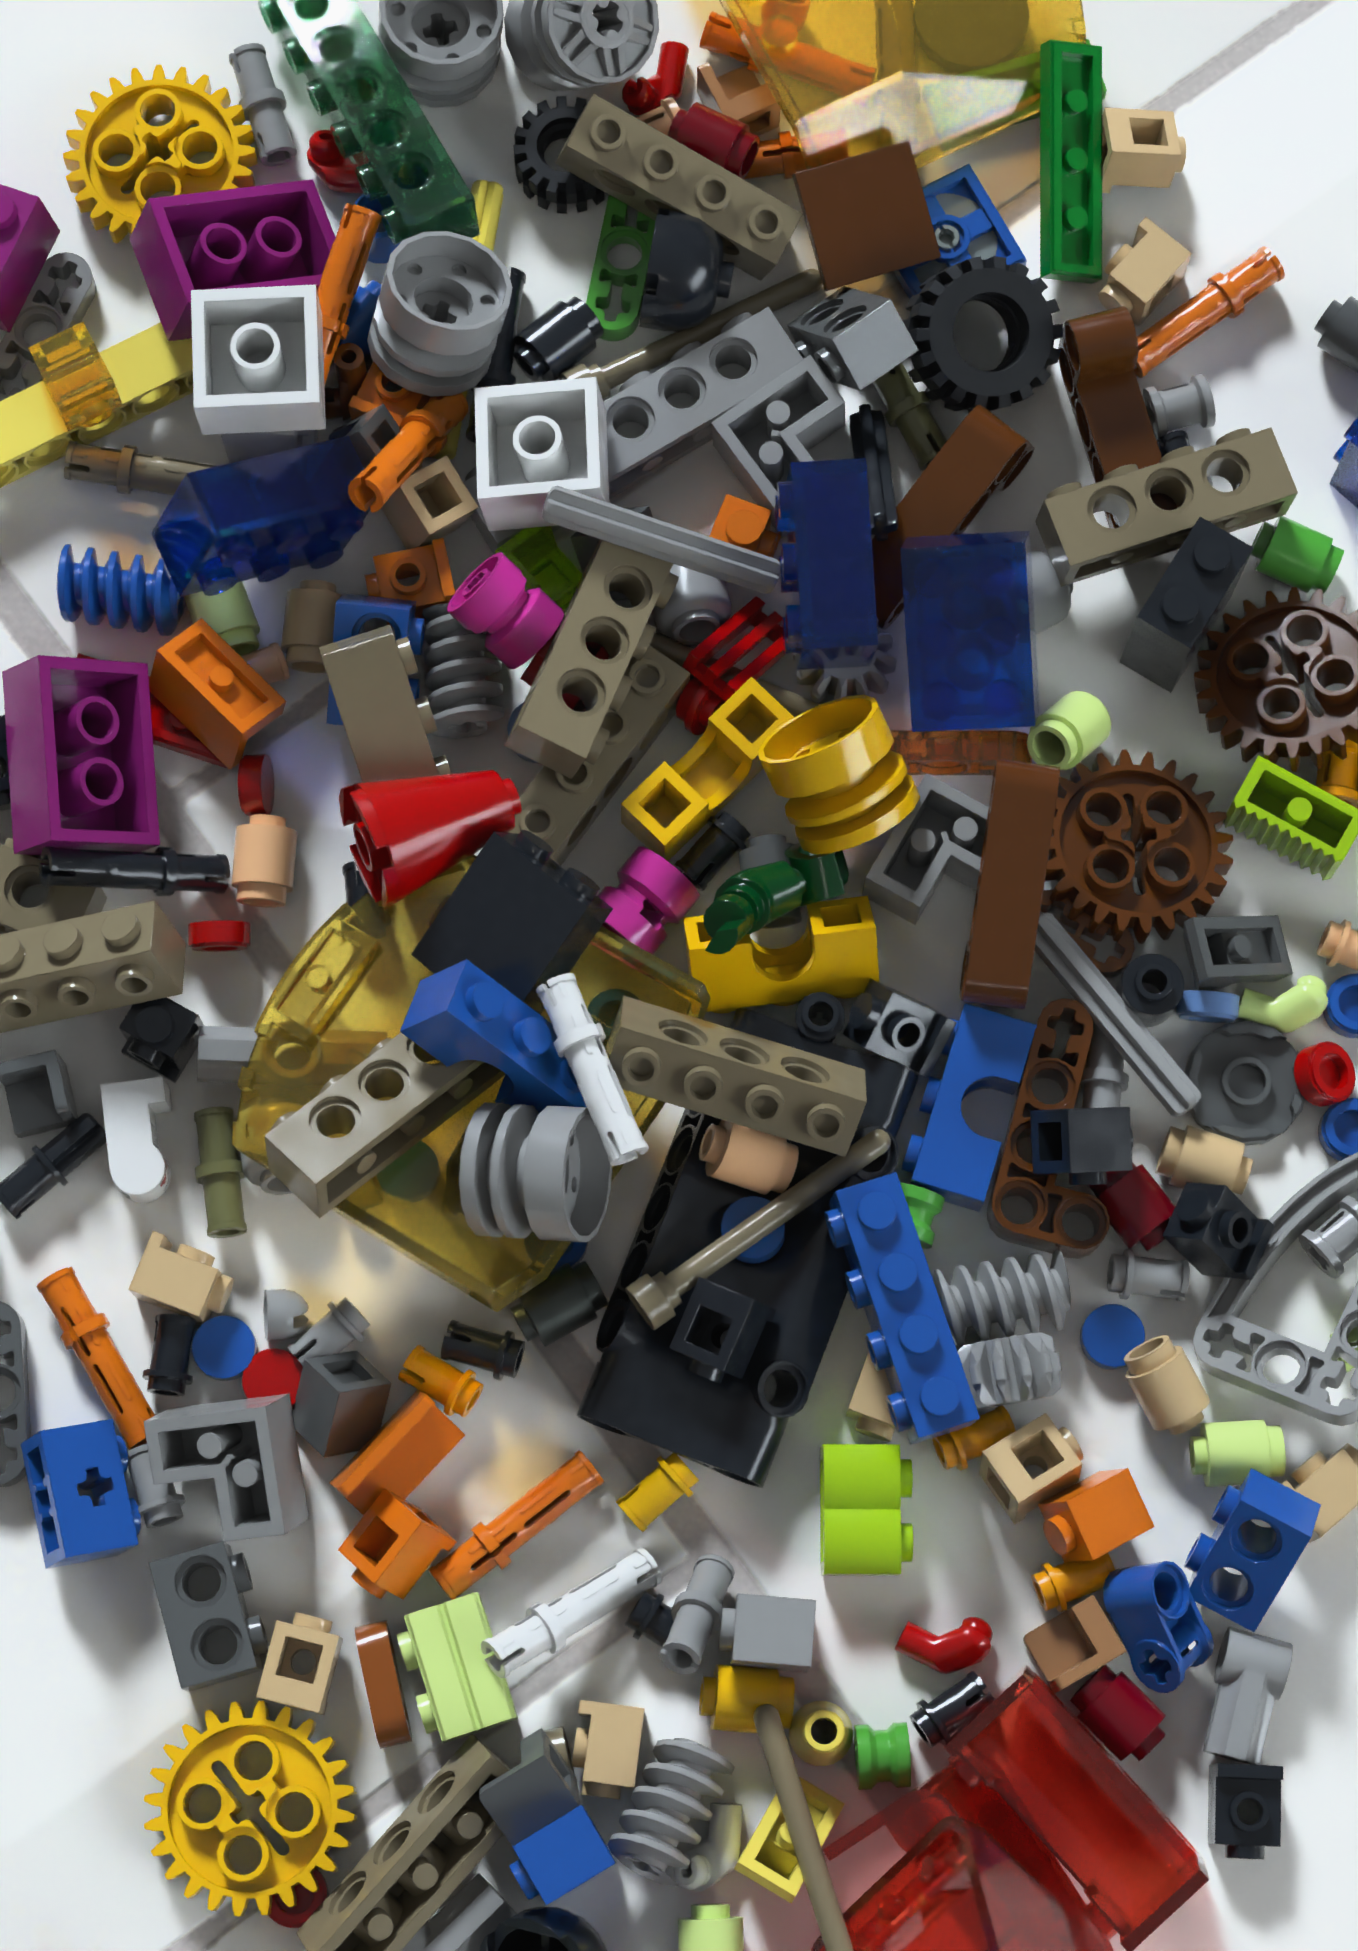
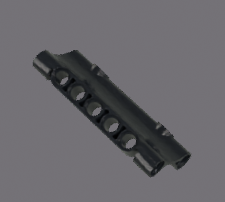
M738 1008L729 1026L731 1029L865 1069L867 1103L851 1145L872 1130L881 1129L890 1136V1148L784 1223V1243L779 1252L771 1259L761 1263H745L734 1258L706 1278L708 1281L776 1310L772 1322L766 1321L743 1378L740 1379L725 1373L721 1384L686 1370L685 1368L690 1357L669 1348L695 1287L680 1296L682 1304L673 1309L676 1316L656 1330H653L637 1311L625 1288L646 1273L650 1277H653L660 1271L667 1275L722 1236L721 1222L723 1215L735 1201L749 1196L762 1197L772 1201L782 1193L770 1191L763 1195L707 1176L706 1162L699 1158L700 1145L707 1128L711 1124L719 1125L722 1119L685 1108L608 1302L609 1305L601 1320L596 1337V1346L603 1354L595 1366L577 1416L605 1430L648 1442L727 1477L763 1488L789 1418L801 1411L808 1400L811 1386L848 1292L845 1273L851 1271L844 1247L836 1249L832 1243L824 1212L831 1210L829 1201L835 1191L893 1173L899 1158L896 1137L919 1077L910 1069L895 1062L858 1052L829 1041L816 1042L810 1040L799 1029L754 1010ZM787 1139L788 1143L798 1147L799 1156L794 1176L785 1191L837 1156V1154ZM727 1328L726 1330H724L723 1333L721 1334V1337H720V1344H721V1346H722V1344H723V1341H724V1339H725V1337H726V1334H727L729 1328ZM772 1373L776 1379L777 1389L773 1399L768 1402L764 1395V1384L767 1377Z

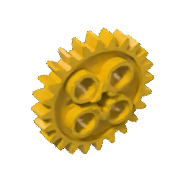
M156 65L152 80L144 81L139 70L133 68L131 71V85L124 87L119 80L111 77L109 82L112 95L107 98L95 91L90 93L95 108L94 112L82 109L76 110L75 115L78 124L83 130L73 129L66 132L69 146L74 149L63 153L67 170L73 171L66 176L70 191L78 193L75 200L81 213L92 211L89 217L96 231L110 224L109 232L114 243H119L128 233L132 234L148 198L157 192L168 191L174 195L255 186L253 172L248 169L258 164L255 148L249 146L255 142L251 125H242L246 119L241 104L229 107L231 100L228 89L223 87L211 94L212 88L209 76L204 74L191 85L189 84L186 67L181 66L176 72L174 79L170 80L166 79L162 66ZM165 114L173 117L169 123L163 126H151L148 124L157 115ZM192 124H197V125H199V126H196V127H191V128H189V129L187 130V128H188L189 126H191ZM206 151L215 154L213 159L207 163L196 164L190 162V159L199 152ZM118 154L132 156L127 163L120 166H109L106 164L110 158ZM134 188V190L129 194L122 193L123 191L131 190Z
M258 1700L252 1718H246L241 1704L235 1701L231 1702L229 1721L224 1723L213 1710L209 1709L205 1711L207 1730L203 1733L191 1725L184 1724L182 1726L184 1736L189 1743L184 1750L169 1744H165L163 1747L166 1754L174 1762L171 1769H151L150 1774L165 1784L162 1793H152L144 1796L145 1802L161 1807V1816L146 1822L144 1828L151 1831H163L165 1840L157 1844L151 1850L153 1856L172 1854L175 1858V1861L164 1875L167 1880H173L184 1874L191 1877L184 1892L185 1897L193 1898L204 1888L209 1889L208 1910L217 1911L227 1896L232 1897L234 1916L239 1917L244 1916L250 1899L256 1900L262 1916L271 1914L272 1895L279 1894L282 1901L289 1908L297 1906L294 1886L300 1883L309 1891L316 1893L320 1889L312 1872L317 1867L330 1872H336L339 1869L335 1861L327 1854L331 1846L350 1848L351 1842L346 1837L337 1833L338 1824L357 1821V1815L340 1809V1800L352 1796L357 1791L354 1786L337 1785L335 1778L350 1765L347 1760L328 1762L325 1758L336 1743L332 1737L321 1739L315 1744L310 1740L317 1723L313 1719H307L296 1730L291 1728L293 1709L285 1706L279 1712L275 1721L269 1720L267 1702ZM253 1743H264L269 1747L273 1759L270 1771L259 1780H249L240 1769L241 1754L246 1747ZM221 1761L227 1767L245 1794L253 1797L263 1794L266 1801L259 1807L260 1813L288 1844L289 1852L286 1855L282 1856L277 1852L269 1838L255 1821L245 1819L239 1822L236 1815L241 1812L242 1804L213 1771L215 1762ZM211 1785L218 1791L221 1797L220 1812L208 1823H200L192 1817L189 1811V1801L196 1789L201 1786ZM302 1793L310 1799L314 1814L306 1828L293 1832L283 1825L280 1819V1809L287 1797L292 1794ZM243 1836H251L259 1842L262 1848V1859L255 1871L243 1875L233 1869L229 1859V1852L237 1839Z

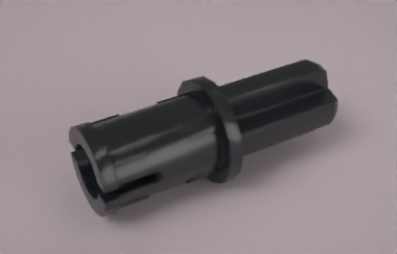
M84 1113L41 1149L37 1145L32 1147L31 1149L35 1154L0 1182V1202L16 1219H19L23 1212L59 1182L65 1186L69 1183L65 1177L106 1143V1134L103 1127L92 1115Z

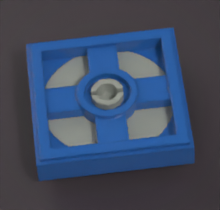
M967 164L922 187L941 257L893 272L910 299L921 292L919 286L928 278L940 273L939 271L967 259L981 256L983 260L997 256L1006 258L1007 265L1019 262L1026 266L1027 259L970 164Z

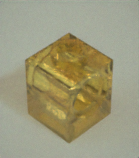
M84 322L28 347L37 371L68 431L78 426L92 427L108 419L114 409L123 405L116 385Z

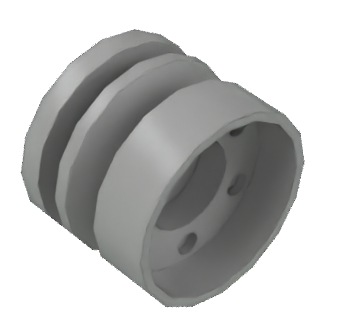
M379 0V61L390 85L408 100L429 107L457 106L477 97L493 80L500 59L504 18L503 1ZM437 38H440L443 45L438 44Z
M509 0L504 17L506 45L515 65L533 83L552 91L579 90L595 85L617 83L639 72L652 55L659 33L656 0Z
M449 231L422 232L403 240L390 254L367 338L372 360L384 375L406 390L431 397L453 396L475 387L488 372L491 357L496 347L497 337L501 332L510 304L513 287L505 265L491 249L478 241Z
M485 1102L474 1112L467 1126L462 1145L459 1187L461 1206L467 1225L476 1236L502 1237L505 1235L508 1238H526L533 1231L541 1240L589 1242L598 1233L606 1215L609 1201L612 1166L608 1161L603 1142L587 1107L547 1106L539 1113L532 1105L514 1104L511 1107L509 1104Z

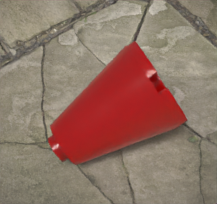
M495 770L355 783L341 788L339 794L343 826L355 823L353 825V833L356 844L349 846L353 859L371 897L375 902L382 901V907L399 902L481 850L494 831L508 833L515 827V815L522 812L520 797L513 781L510 778L502 780Z

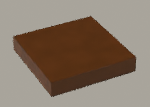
M909 140L792 175L824 291L941 257Z

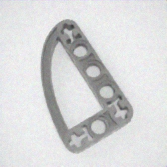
M1358 1152L1341 1160L1311 1180L1269 1219L1275 1227L1252 1280L1225 1277L1208 1304L1193 1337L1197 1360L1207 1373L1326 1423L1338 1426L1351 1425L1358 1421V1351L1348 1343L1349 1333L1354 1327L1358 1326V1281L1325 1352L1240 1319L1239 1316L1267 1273L1298 1236L1328 1209L1347 1195L1358 1190ZM1225 1334H1231L1235 1348L1251 1356L1253 1354V1345L1255 1343L1259 1344V1347L1253 1354L1251 1371H1244L1247 1367L1245 1358L1235 1352L1225 1350L1220 1358L1214 1357L1209 1341L1211 1339L1221 1341ZM1278 1355H1287L1294 1358L1300 1365L1297 1376L1286 1384L1270 1382L1263 1375L1264 1366L1269 1359ZM1341 1357L1348 1364L1356 1368L1350 1379L1351 1392L1355 1399L1353 1401L1343 1398L1338 1406L1331 1405L1329 1392L1325 1389L1327 1386L1338 1389L1347 1373L1345 1362L1337 1361Z

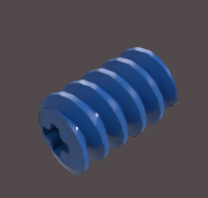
M66 544L61 551L56 582L61 616L67 622H74L83 611L87 623L96 626L101 624L107 614L109 624L114 629H123L131 617L134 629L141 633L148 632L155 620L159 634L161 636H171L185 610L186 603L183 595L189 589L190 568L188 562L184 561L177 576L170 577L167 559L160 558L153 573H146L143 555L136 554L129 570H123L119 551L111 552L104 567L98 566L96 550L92 547L87 548L81 563L74 562L71 544Z

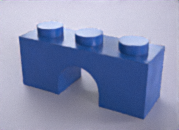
M467 959L420 980L400 1029L402 1034L447 1067L464 1060H477L502 1070L505 1076L497 1094L496 1103L509 1104L511 1107L514 1104L532 1105L539 1113L547 1106L587 1107L566 1057H559L555 1049L554 1042L557 1036L551 1022Z
M965 1003L959 1021L952 1019L957 1023L941 1053L948 1056L942 1077L940 1079L929 1076L919 1111L930 1114L924 1137L911 1135L901 1170L913 1173L910 1184L942 1195L945 1198L944 1202L980 1212L987 1195L1002 1142L980 1136L972 1131L963 1118L961 1102L967 1095L980 1089H994L1011 1095L1015 1094L1022 1077L1037 1024Z

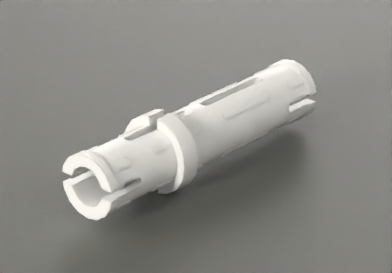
M565 973L546 981L550 988H547L546 984H541L537 987L536 992L547 1011L557 1036L554 1042L555 1049L559 1057H566L578 1088L603 1142L602 1144L610 1165L616 1166L638 1158L635 1151L639 1155H643L649 1150V1147L638 1128L602 1043L606 1038L601 1023L595 1024L577 985L575 975L573 973Z
M638 1548L628 1557L549 1604H541V1602L534 1604L526 1610V1617L492 1638L482 1641L481 1650L483 1654L487 1655L492 1651L494 1652V1655L485 1659L486 1663L496 1676L505 1678L512 1671L545 1651L551 1652V1654L558 1652L566 1646V1639L651 1587L658 1586L662 1581L661 1572L655 1571L650 1575L648 1574V1571L658 1567L656 1561L647 1550Z

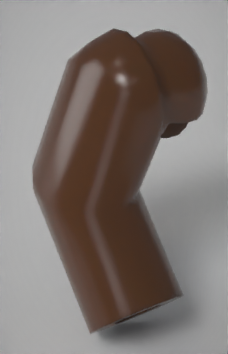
M354 343L341 344L337 351H335L334 362L339 387H325L326 420L343 417L344 422L351 419L348 404L352 396L357 395L367 375L363 351Z

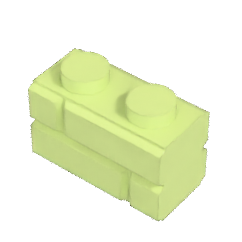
M478 1592L404 1616L408 1631L396 1635L407 1671L420 1668L427 1693L416 1696V1701L427 1734L439 1730L442 1742L447 1743L518 1719L506 1677L499 1678L485 1661L486 1658L494 1655V1652L492 1651L485 1655L481 1650L482 1641L492 1638L493 1635Z

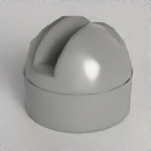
M286 1289L264 1291L263 1314L266 1340H286L297 1337L306 1328L309 1319L303 1314L308 1311L309 1306L301 1295Z

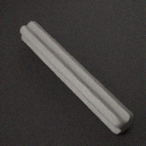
M553 486L544 502L542 517L547 522L763 594H770L778 582L781 563L775 558L560 486Z
M1048 912L1040 914L1035 952L1073 998L1083 1004L1091 1015L1093 1022L1170 1115L1178 1117L1186 1114L1199 1102L1201 1092L1138 1016L1126 1005L1122 997L1057 919Z

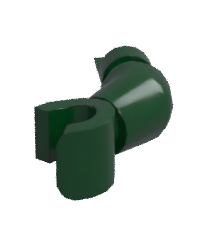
M797 843L785 850L786 861L782 860L745 869L729 877L717 889L714 902L706 909L703 917L704 927L708 935L712 937L705 951L712 954H724L730 951L746 934L759 931L765 925L799 906L809 905L846 894L844 885L848 882L849 871L843 850L827 854H812L804 851L800 843Z

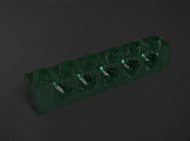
M259 0V10L271 34L280 31L285 41H282V48L293 73L298 75L304 72L309 81L306 83V89L315 111L320 117L328 114L333 124L330 125V129L340 154L344 159L353 156L358 167L355 168V173L365 197L369 202L378 199L383 208L380 211V215L383 217L382 223L392 243L396 245L422 232L449 231L471 238L480 235L472 193L357 1Z

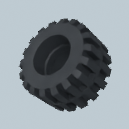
M980 256L945 268L919 286L921 292L912 296L905 308L911 312L908 319L903 320L919 350L908 357L911 358L914 369L909 371L908 374L914 383L922 381L927 386L924 392L927 393L930 400L941 399L945 401L944 408L953 411L968 410V413H970L973 408L980 404L991 411L1024 401L1034 394L1032 389L1045 384L1051 376L1046 370L1048 365L1057 363L1061 350L1053 348L1055 339L1063 337V324L1053 325L1051 314L1060 311L1056 299L1045 300L1042 292L1048 286L1040 277L1030 280L1026 276L1030 268L1019 262L1007 265L1006 258L993 256L982 260ZM976 300L990 305L999 313L1006 325L1008 333L1007 350L1001 363L993 370L982 371L972 367L961 357L955 346L953 338L954 321L960 308L968 301Z

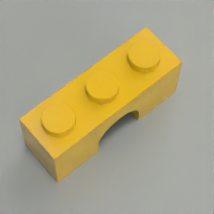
M751 677L708 718V726L705 732L680 760L672 766H669L664 761L621 803V823L648 849L669 861L707 824V820L711 816L714 817L763 769L758 755L759 748L769 735L781 725L793 719L794 716Z
M868 895L818 901L806 905L807 927L804 934L792 945L779 949L762 947L750 938V934H746L730 951L724 954H712L705 951L712 937L708 935L704 927V915L683 918L689 982L695 1013L711 1011L723 1014L733 1012L738 1008L767 1004L789 1006L816 992H825L842 999L853 998L864 992L870 978L880 982L876 925Z

